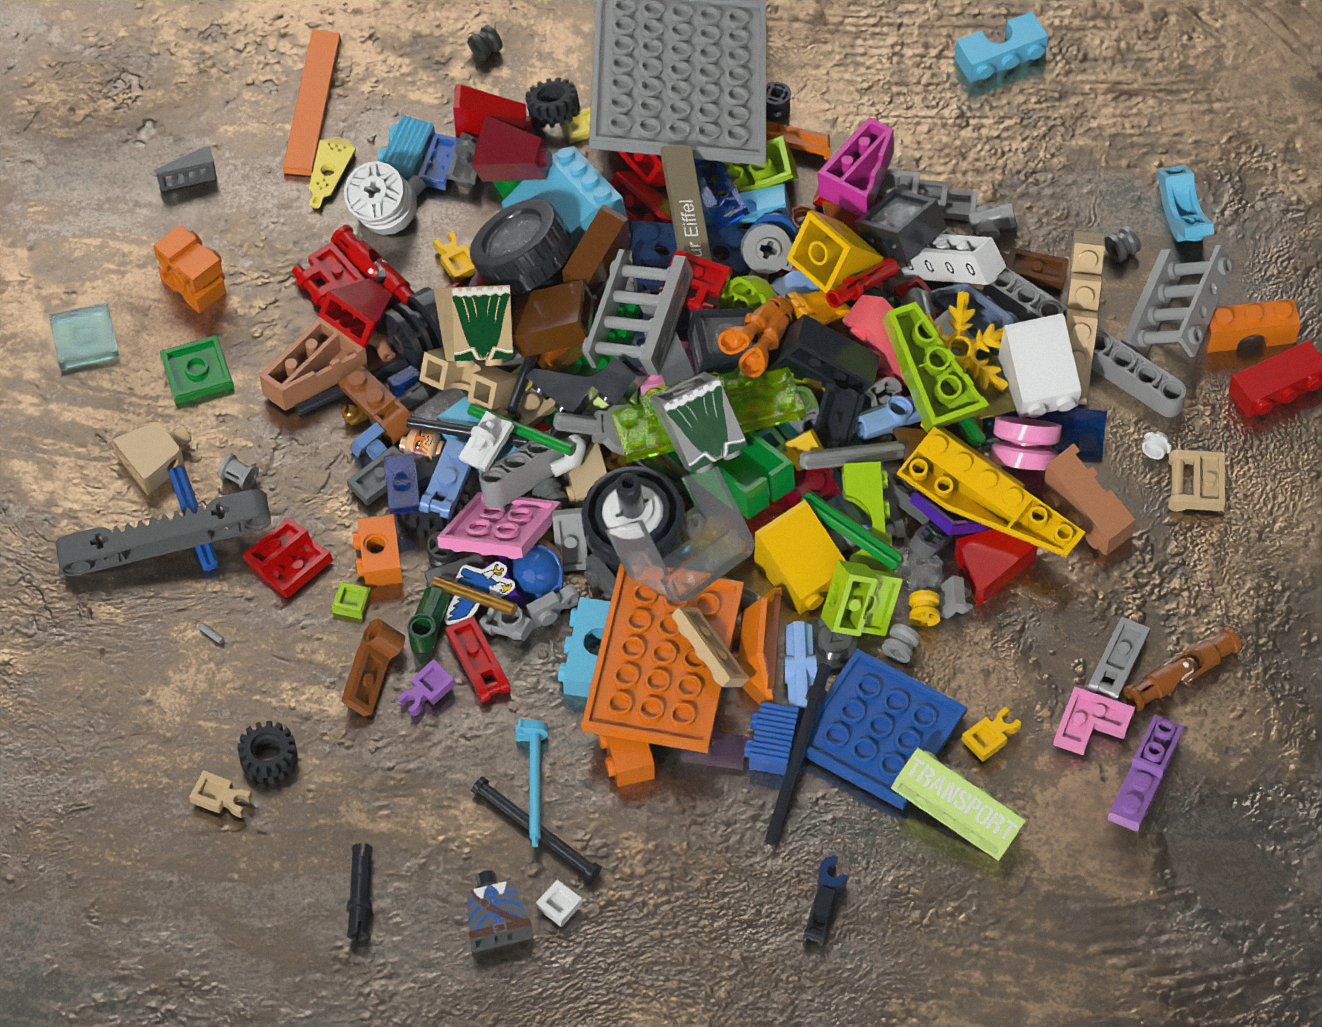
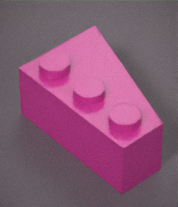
M869 117L818 171L819 196L859 217L872 208L894 154L893 128Z

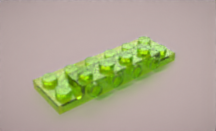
M739 367L734 372L723 375L716 372L710 373L719 378L742 433L806 417L804 404L789 367L766 372L758 377L745 376ZM650 388L644 395H640L639 405L611 412L612 422L627 463L675 451L649 400L650 397L664 391L660 388Z

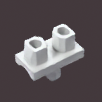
M486 411L478 426H474L470 431L472 436L459 455V459L487 473L502 446L509 439V435L514 428L513 423L500 419Z

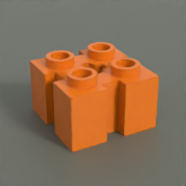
M180 224L153 245L156 259L161 262L158 265L161 280L175 292L179 291L183 295L184 300L199 314L226 293L225 275L222 272V259L213 248L208 249L205 245L202 246L200 237L194 231L189 232Z

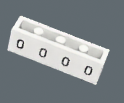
M940 234L910 261L905 262L897 259L906 278L912 279L915 276H919L922 280L988 285L993 283L1006 268L992 237Z

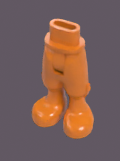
M782 296L770 298L753 313L746 314L744 327L732 326L721 332L718 337L719 348L724 353L730 355L743 351L752 342L754 336L758 335V342L750 347L739 360V369L745 376L758 377L766 370L769 359L768 350L772 351L778 348L780 339L792 321V314L794 312L792 306Z

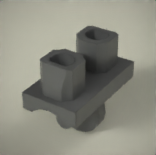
M463 132L456 144L455 152L447 171V179L455 180L457 186L472 188L478 178V174L471 166L478 138Z

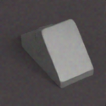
M583 508L552 511L555 547L559 549L562 556L563 572L586 569L585 558L588 557V550L582 529L581 510Z

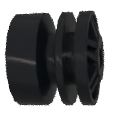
M423 287L409 296L407 300L408 306L398 303L394 306V310L388 309L382 313L381 317L384 329L393 346L412 366H418L423 362L424 352L434 350L433 347L436 349L443 347L434 290L429 287Z

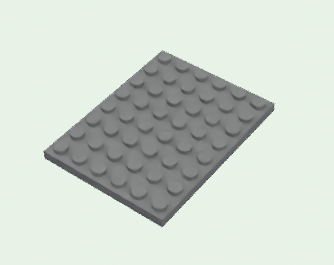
M596 0L589 148L661 156L660 151L663 146H691L693 159L764 165L766 159V1Z

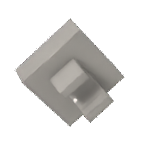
M953 575L936 588V593L940 596V605L937 607L940 617L948 619L956 612L965 614L973 608L972 604L965 602V599L972 594V591L964 587V578Z

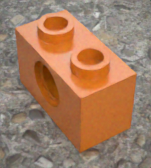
M394 514L357 519L358 531L352 532L354 549L361 550L362 558H356L358 577L364 576L366 587L403 583ZM374 550H382L379 553H372Z

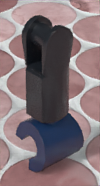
M837 856L827 857L820 864L817 875L818 888L802 939L804 942L807 939L819 942L818 946L820 947L823 946L839 896L838 893L845 888L848 876L845 874L835 878L830 876L835 871L838 860ZM812 921L824 924L823 930L812 927Z

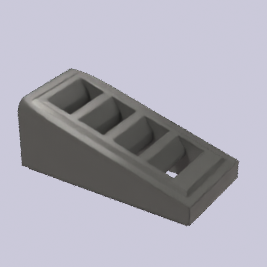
M210 146L198 149L155 169L160 191L217 179Z

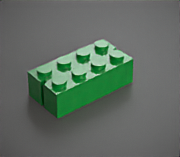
M738 419V424L748 446L740 449L741 454L729 460L721 458L713 462L711 469L699 474L696 471L690 472L684 468L665 431L668 457L748 520L768 507L769 499L775 502L795 488L793 462Z

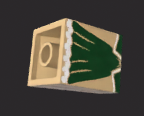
M510 285L434 289L446 361H456V367L474 366V360H485V366L504 365L503 359H513Z

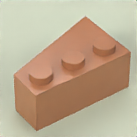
M319 317L259 375L262 393L286 411L296 404L338 384V381L360 364L367 369L366 349Z

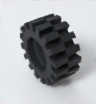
M548 78L546 83H542V81L537 82L538 87L532 85L530 91L526 93L525 100L529 116H532V121L535 125L540 124L541 127L545 128L549 124L550 128H555V124L559 123L560 126L565 125L564 121L570 123L573 121L572 116L577 117L579 115L580 103L574 83H569L568 79H564L561 82V78H555V81H551V78Z
M261 721L255 723V730L249 726L246 729L247 736L244 734L240 736L241 743H238L237 747L240 764L244 773L248 772V777L252 780L257 776L259 783H264V778H268L269 784L275 783L273 777L278 776L280 781L285 779L284 772L290 775L293 771L292 765L296 766L297 763L295 739L293 735L291 736L290 730L287 727L283 730L282 724L278 722L273 727L272 721H266L265 727L261 726ZM264 744H275L280 749L279 755L276 758L267 761L259 760L255 753Z

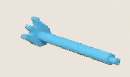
M518 719V725L515 726L516 741L530 742L529 838L532 839V847H538V839L541 838V741L548 736V725L539 720Z

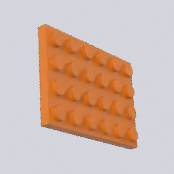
M620 563L581 724L582 731L708 753L722 686L713 679L712 672L706 663L697 657L695 648L688 638L679 632L678 625L671 615L678 607H698L730 651L744 590V582L642 564L629 565L628 563Z

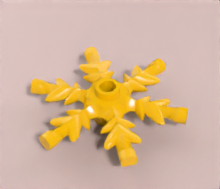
M958 292L957 308L951 305L948 307L954 321L948 320L949 324L954 328L952 334H942L941 323L936 328L930 314L926 316L939 333L938 336L947 349H957L960 352L961 356H956L955 354L954 356L961 369H972L973 379L979 375L984 389H987L988 384L991 383L1002 393L1009 383L996 375V373L1001 371V368L985 366L989 360L978 361L975 353L979 348L990 352L987 346L1000 348L1004 327L995 331V325L992 323L983 335L979 329L975 339L968 338L965 330L973 324L967 323V321L974 315L975 309L967 310L970 294Z

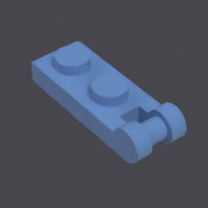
M451 438L447 439L426 493L421 498L419 511L428 514L432 511L440 513V517L451 518L472 467L459 459V455L467 443ZM436 498H443L444 501L436 500Z

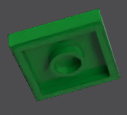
M218 335L159 351L176 404L234 388Z

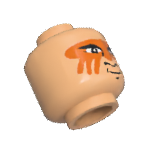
M411 429L408 436H402L399 451L404 454L406 460L413 461L417 465L419 464V458L422 457L426 458V462H432V456L439 457L440 459L446 442L442 441L439 433Z

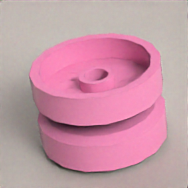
M995 417L993 434L998 438L1008 441L992 444L990 460L996 464L1018 469L1046 470L1047 463L1058 456V452L1053 448L1042 445H1053L1060 442L1062 425L1031 418Z

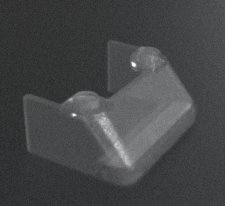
M718 466L703 473H692L682 477L695 504L686 513V531L690 539L664 558H661L642 519L606 530L629 577L674 603L688 601L749 557L754 549V540Z

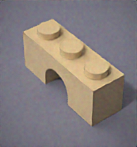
M444 347L424 352L419 380L441 390L450 388L469 391L468 402L495 411L500 407L508 405L517 376L494 366H485V362L480 360H474V366L456 367V361H446Z

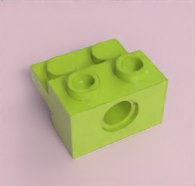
M838 560L821 619L832 632L860 637L862 633L886 636L903 578L899 574L871 570L866 564Z

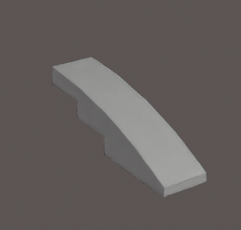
M887 169L876 201L879 202L896 188L937 199L943 218L970 222L969 214L975 213L976 191L948 189L949 182L919 179L920 172ZM901 199L904 209L917 212L924 206V204Z

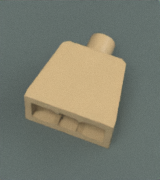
M154 421L114 438L113 444L116 456L145 493L149 495L170 478L169 471L171 468L184 465L180 448L191 442L192 439L184 426H180L168 433L160 422Z

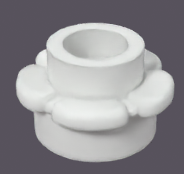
M1156 431L1154 433L1148 432L1144 435L1145 439L1142 444V450L1148 457L1157 460L1162 459L1166 453L1171 451V444L1164 433Z

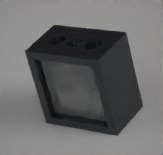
M896 188L855 221L861 238L880 255L905 262L915 258L923 248L933 242L937 236L947 229L937 199Z
M752 308L693 310L687 336L696 375L706 372L718 377L719 380L757 379V377L745 376L739 369V360L742 355L758 342L757 334L752 342L737 354H726L718 345V337L724 329L732 326L744 327L746 314L753 313Z

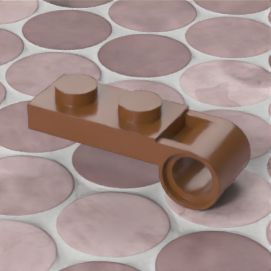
M360 364L338 381L340 389L385 430L383 435L391 444H395L402 436L411 431L406 425L408 416L413 417L412 414L363 365Z
M380 618L373 620L367 626L342 695L341 702L364 717L372 714L389 659L395 657L402 650L405 643L404 634Z

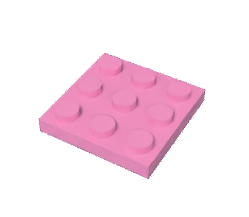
M477 492L468 504L465 505L464 509L437 536L439 548L451 549L455 552L469 551L480 553L481 555L507 556L510 559L523 558L553 524L552 511L562 510L561 502L518 497L503 507L490 508L484 504L482 492Z

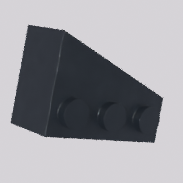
M803 314L786 329L779 341L778 348L770 350L766 370L775 373L777 368L793 373V379L803 381V378L806 377L822 382L821 387L823 388L826 387L827 383H831L845 390L848 388L853 389L862 395L874 385L880 356L818 322L816 319Z

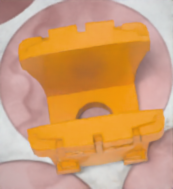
M822 290L797 294L796 292L785 294V300L792 306L793 314L797 319L806 314L851 339L849 330L842 322L851 310L848 304L844 303L838 308L831 307L827 303L826 293ZM791 321V323L788 325V328H789L795 321Z

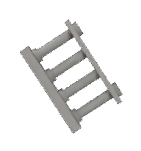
M1216 245L1209 261L1180 263L1171 249L1161 250L1121 342L1146 357L1151 344L1179 342L1189 357H1195L1234 267V263L1221 245ZM1203 274L1199 284L1177 285L1182 275ZM1194 296L1189 307L1167 308L1172 298ZM1184 319L1179 330L1157 331L1161 321Z
M619 249L616 259L610 265V276L589 336L583 342V353L592 368H598L601 356L605 354L638 358L648 375H660L694 275L686 256L675 255L671 267L661 269L634 266L626 251ZM629 277L666 281L663 291L658 295L624 291ZM620 303L657 307L654 317L650 320L616 317ZM611 328L648 333L645 343L641 346L607 342Z

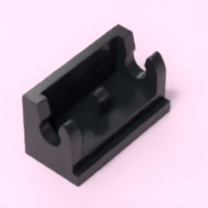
M826 384L813 429L824 449L851 447L865 398L864 395L850 388L845 390L835 384Z

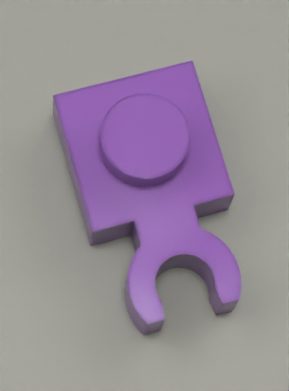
M433 659L410 680L415 688L402 692L398 700L403 706L408 701L415 700L408 710L412 716H416L423 710L424 702L427 699L434 705L457 683Z

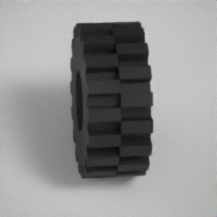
M432 456V462H426L425 457L419 458V464L417 465L411 461L407 464L408 471L402 468L398 472L399 479L395 478L393 482L392 497L398 522L401 526L406 524V530L410 533H413L416 529L419 537H425L426 532L432 535L443 531L470 501L469 484L466 480L450 519L440 517V513L431 511L428 514L419 511L421 501L419 495L427 490L439 457Z

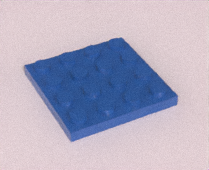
M856 649L828 690L824 703L819 706L804 757L903 810L909 800L891 789L897 776L917 747L938 757L965 716L967 707L871 655Z

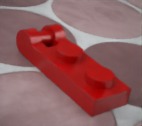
M474 616L445 628L446 635L481 703L491 700V696L499 692L503 695L511 691L508 679ZM492 675L495 681L485 685L483 679Z

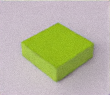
M340 581L332 605V613L363 619L371 595V588Z

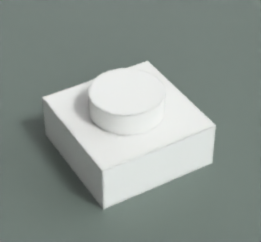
M556 880L536 902V908L562 927L582 905V898Z

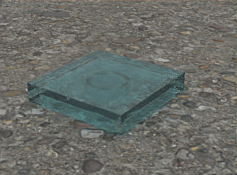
M108 302L49 315L60 369L119 357Z

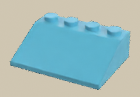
M575 146L562 148L557 153L552 154L553 162L552 166L548 169L546 180H524L501 202L503 209L530 199L544 200L553 205L571 232L573 238L571 251L576 249L603 204L627 217L622 196Z

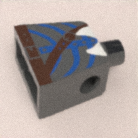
M492 870L477 874L478 888L467 892L469 937L472 953L532 939L530 918L512 881L497 883L495 872Z

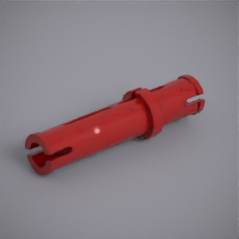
M886 257L883 261L856 276H848L842 281V284L828 290L826 293L827 303L833 308H838L849 300L859 299L868 289L896 275L899 271L897 262L891 257Z

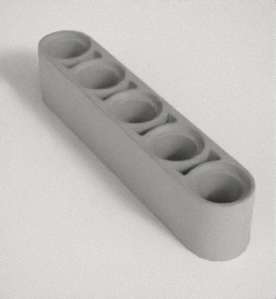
M586 409L582 415L592 417L596 411ZM555 427L544 432L564 441L570 435L577 434L585 441L586 449L592 442V435L558 431ZM530 441L492 464L487 473L484 471L480 473L479 479L484 504L490 508H500L509 504L534 488L541 481L552 477L554 474L549 463L564 457L565 454L534 441Z

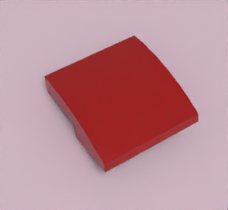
M289 517L243 554V558L286 598H289L333 561L331 553L312 540L308 531Z

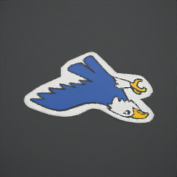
M495 562L483 570L463 565L454 580L456 583L499 598L509 594L515 588L514 581L503 578L507 572V566L500 562ZM454 596L448 607L444 619L445 623L452 625L470 618L477 611L480 604Z

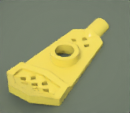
M332 137L319 141L309 185V191L312 193L309 205L312 208H320L323 198L332 195L349 161L352 160L356 153V148L349 140ZM326 170L334 172L330 176L323 175Z

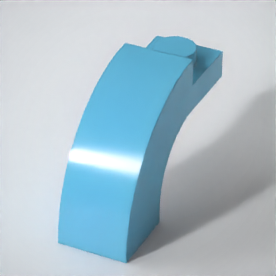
M1186 165L1157 169L1164 212L1175 239L1178 242L1186 240L1199 241L1203 240L1207 235H1213V222L1203 213L1199 205L1194 172Z

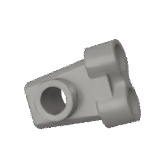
M1012 203L1002 204L995 208L989 205L979 206L975 209V213L969 214L973 233L976 232L978 237H992L995 239L1000 235V228L1017 227Z
M519 607L514 616L489 608L488 613L481 618L479 627L483 633L491 636L497 633L508 636L513 640L525 641L534 627V621L524 616Z

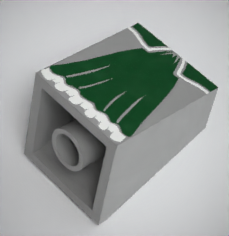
M702 372L649 398L684 468L690 472L703 473L713 467V462L724 458V460L735 458L741 454L740 449L748 446L721 382L716 376Z

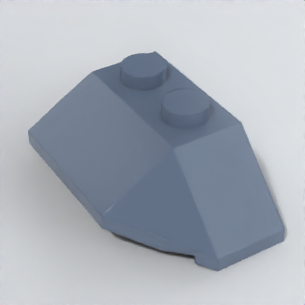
M967 283L935 289L930 293L932 304L939 310L940 315L949 310L948 307L950 305L957 308L958 292L970 294L967 310L975 309V313L967 321V323L973 325L966 330L974 338H976L979 329L983 335L992 323L995 325L996 331L1005 325L1020 322L1015 314L1005 311L989 295L982 294ZM987 346L990 352L982 350L1000 364L998 358L1000 348Z

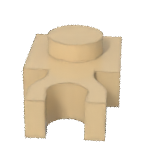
M203 770L189 799L190 803L219 814L222 808L226 807L233 815L242 818L244 809L241 806L235 805L238 800L250 803L252 795L250 791L244 789L232 790L233 783L231 780Z

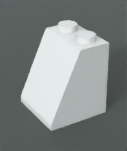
M1061 313L1005 325L998 358L1006 381L1009 383L1008 387L1019 418L1028 416L1036 418L1047 412L1056 410L1068 411L1078 406L1082 390L1064 314Z

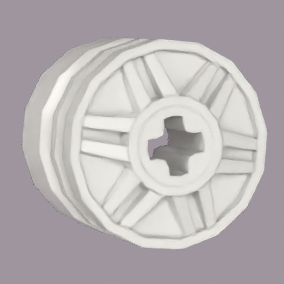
M380 161L367 162L357 167L351 173L344 187V200L349 211L374 233L381 235L395 234L406 228L414 218L417 209V196L412 186L390 164Z

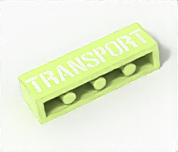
M918 747L891 787V789L998 861L1026 821L1020 817V814L1014 808L1002 805L993 799L992 794L986 789L975 787L966 780L962 773L954 769L950 770L941 764L934 754L922 751Z

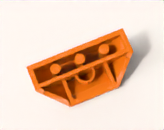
M774 587L742 611L741 624L736 623L734 631V642H739V651H733L732 655L749 677L742 688L759 705L761 701L771 703L774 701L782 587Z

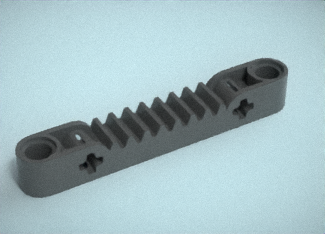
M258 489L246 490L213 499L206 506V509L200 505L196 514H193L191 509L188 508L184 517H181L179 512L175 511L171 520H169L166 514H163L159 523H157L154 517H151L149 525L145 526L142 520H139L137 528L133 529L130 523H127L123 532L120 531L118 526L114 527L113 532L105 527H96L62 536L56 541L60 573L66 576L82 575L263 530L271 524L267 495L264 491Z

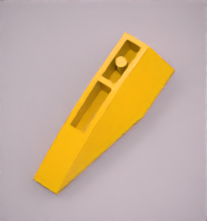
M936 427L931 429L897 472L899 477L946 510L1067 558L1085 535V531Z

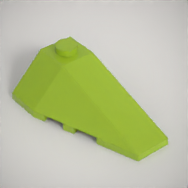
M783 135L766 141L764 165L713 161L695 168L700 197L751 191L786 184L799 178L795 159Z

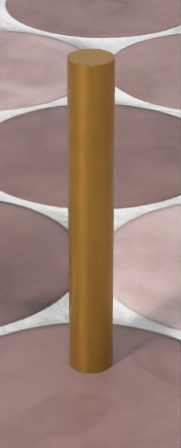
M435 576L432 580L431 585L443 589L444 592L512 616L517 612L518 605L516 603L439 576Z

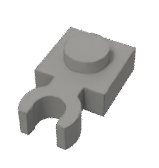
M573 584L565 586L557 594L552 591L526 605L527 617L534 621L533 630L542 625L547 626L553 623L561 615V610L572 608L579 603L576 597L579 593Z

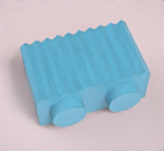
M402 115L398 124L391 126L388 136L390 141L387 147H381L378 161L390 164L406 181L412 175L418 176L432 136L435 133L434 124Z

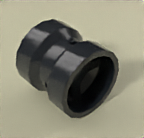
M775 81L766 85V119L779 122L789 116L791 91L786 84Z

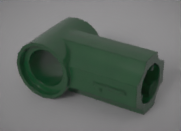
M433 586L432 588H425L415 615L408 621L409 643L411 648L418 653L430 652L437 645V634L451 602V595L444 592L443 589ZM422 631L428 632V633L425 634V635H418V634H417V633L422 632Z

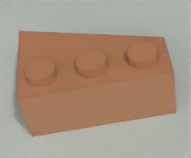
M1073 443L1047 463L1042 497L1050 508L1056 509L1067 520L1085 531L1084 536L1092 548L1099 549L1107 556L1133 535L1136 519L1111 489L1106 492L1094 478L1098 475V472L1093 466L1089 469L1085 467L1076 455L1080 450Z

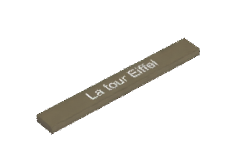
M663 146L660 152L677 249L712 261L692 147ZM689 288L687 295L695 297L697 290ZM710 295L707 302L716 304L717 309H720L718 297ZM688 308L689 319H691L692 312L691 309Z

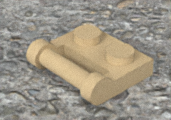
M1173 450L1169 452V464L1172 466L1171 496L1168 498L1169 509L1176 512L1185 509L1224 511L1225 452ZM1186 464L1193 465V495L1184 494V465Z

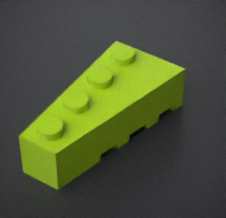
M917 302L887 311L882 322L926 433L930 432L933 427L939 429L983 413L989 406L988 402L983 396L981 397L973 386V381L956 362V357L939 338V333Z

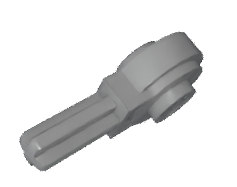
M761 223L754 225L745 233L740 250L743 260L751 269L758 273L770 274L778 272L780 269L791 271L792 267L796 268L786 259L793 242H790V238L784 230L774 224ZM769 244L772 247L770 251L762 252L760 250L761 245Z
M630 404L614 405L607 411L597 410L592 417L558 412L555 414L553 426L556 430L592 435L593 443L604 444L612 452L620 455H631L639 451L649 439L650 434L648 419L641 410Z

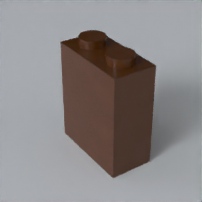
M584 279L517 295L515 308L512 309L513 347L518 349L522 358L583 344L584 339L589 336L595 303V299Z

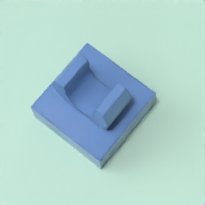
M375 422L353 441L350 450L357 458L367 452L372 460L376 459L387 450L386 446L380 441L385 430Z

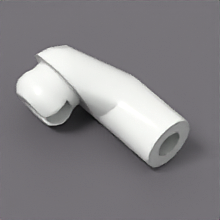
M573 434L566 439V442L576 446L573 456L565 455L549 463L555 477L581 465L586 451V443L579 435Z

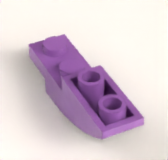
M1157 715L1153 716L1133 758L1131 768L1111 807L1107 820L1138 832L1164 778L1184 726Z

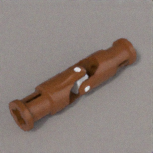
M1228 626L1223 628L1221 634L1213 639L1201 641L1175 657L1170 664L1160 666L1146 674L1145 679L1134 686H1126L1123 691L1130 706L1135 707L1137 712H1140L1144 709L1145 704L1155 698L1161 699L1173 692L1179 682H1189L1220 664L1221 659L1228 654L1240 652L1242 650L1240 638ZM1188 658H1192L1198 663L1199 670L1194 672L1193 663Z

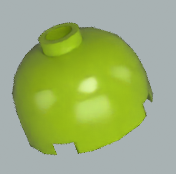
M758 276L736 277L733 280H729L719 301L720 309L752 308L754 312L768 299L775 298L777 294L767 280Z

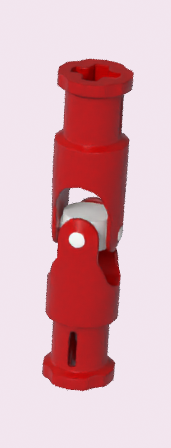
M346 224L337 229L331 237V242L346 254V258L359 271H363L367 275V279L371 278L392 293L390 302L396 304L403 303L408 306V297L415 293L410 288L409 282L389 263L383 260L367 241L360 240L353 233V228L350 225Z

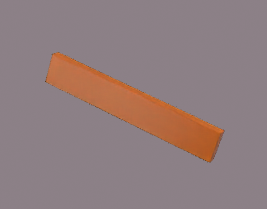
M312 30L283 164V172L286 174L312 176L341 40L340 32Z

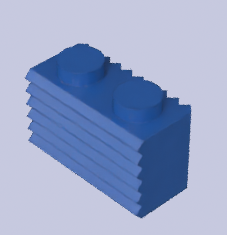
M761 701L759 711L753 710L750 729H754L755 732L753 739L747 738L744 757L749 758V769L785 775L798 724L799 707Z

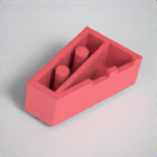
M862 295L842 322L849 330V335L854 341L880 356L877 369L879 377H894L900 382L901 386H907L905 378L900 373V365L882 322L887 311L894 308L883 297Z

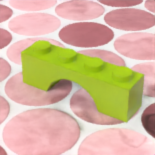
M881 461L843 463L842 484L844 500L860 507L869 520L870 532L892 546L891 531H886L885 519H890L889 500H883V489L888 488L887 470H881ZM863 549L849 556L848 562L866 564L871 570L894 573V570Z

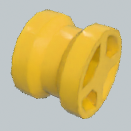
M919 590L909 595V605L912 608L909 612L910 623L919 627H929L938 624L940 621V612L937 609L940 605L938 593L930 590Z

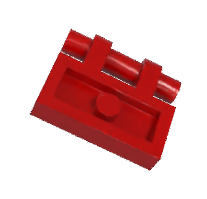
M333 242L308 256V262L311 265L308 269L304 270L301 265H297L292 269V274L296 277V283L312 295L311 300L318 307H322L328 290L366 280ZM320 277L326 282L321 288L315 282Z
M676 249L674 256H686L694 272L689 288L697 290L695 297L686 295L683 306L690 308L691 312L693 310L717 309L716 304L707 302L710 295L718 298L722 297L733 274L731 267ZM673 256V258H672V260H671V262H670V264H669L670 267H671V265H672L674 256ZM663 286L659 288L657 295L663 291Z

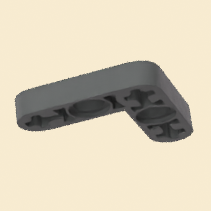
M890 473L888 475V488L883 489V494L923 524L910 540L909 547L919 557L930 560L955 535L945 533L910 503L909 500L912 493L919 490L896 473Z

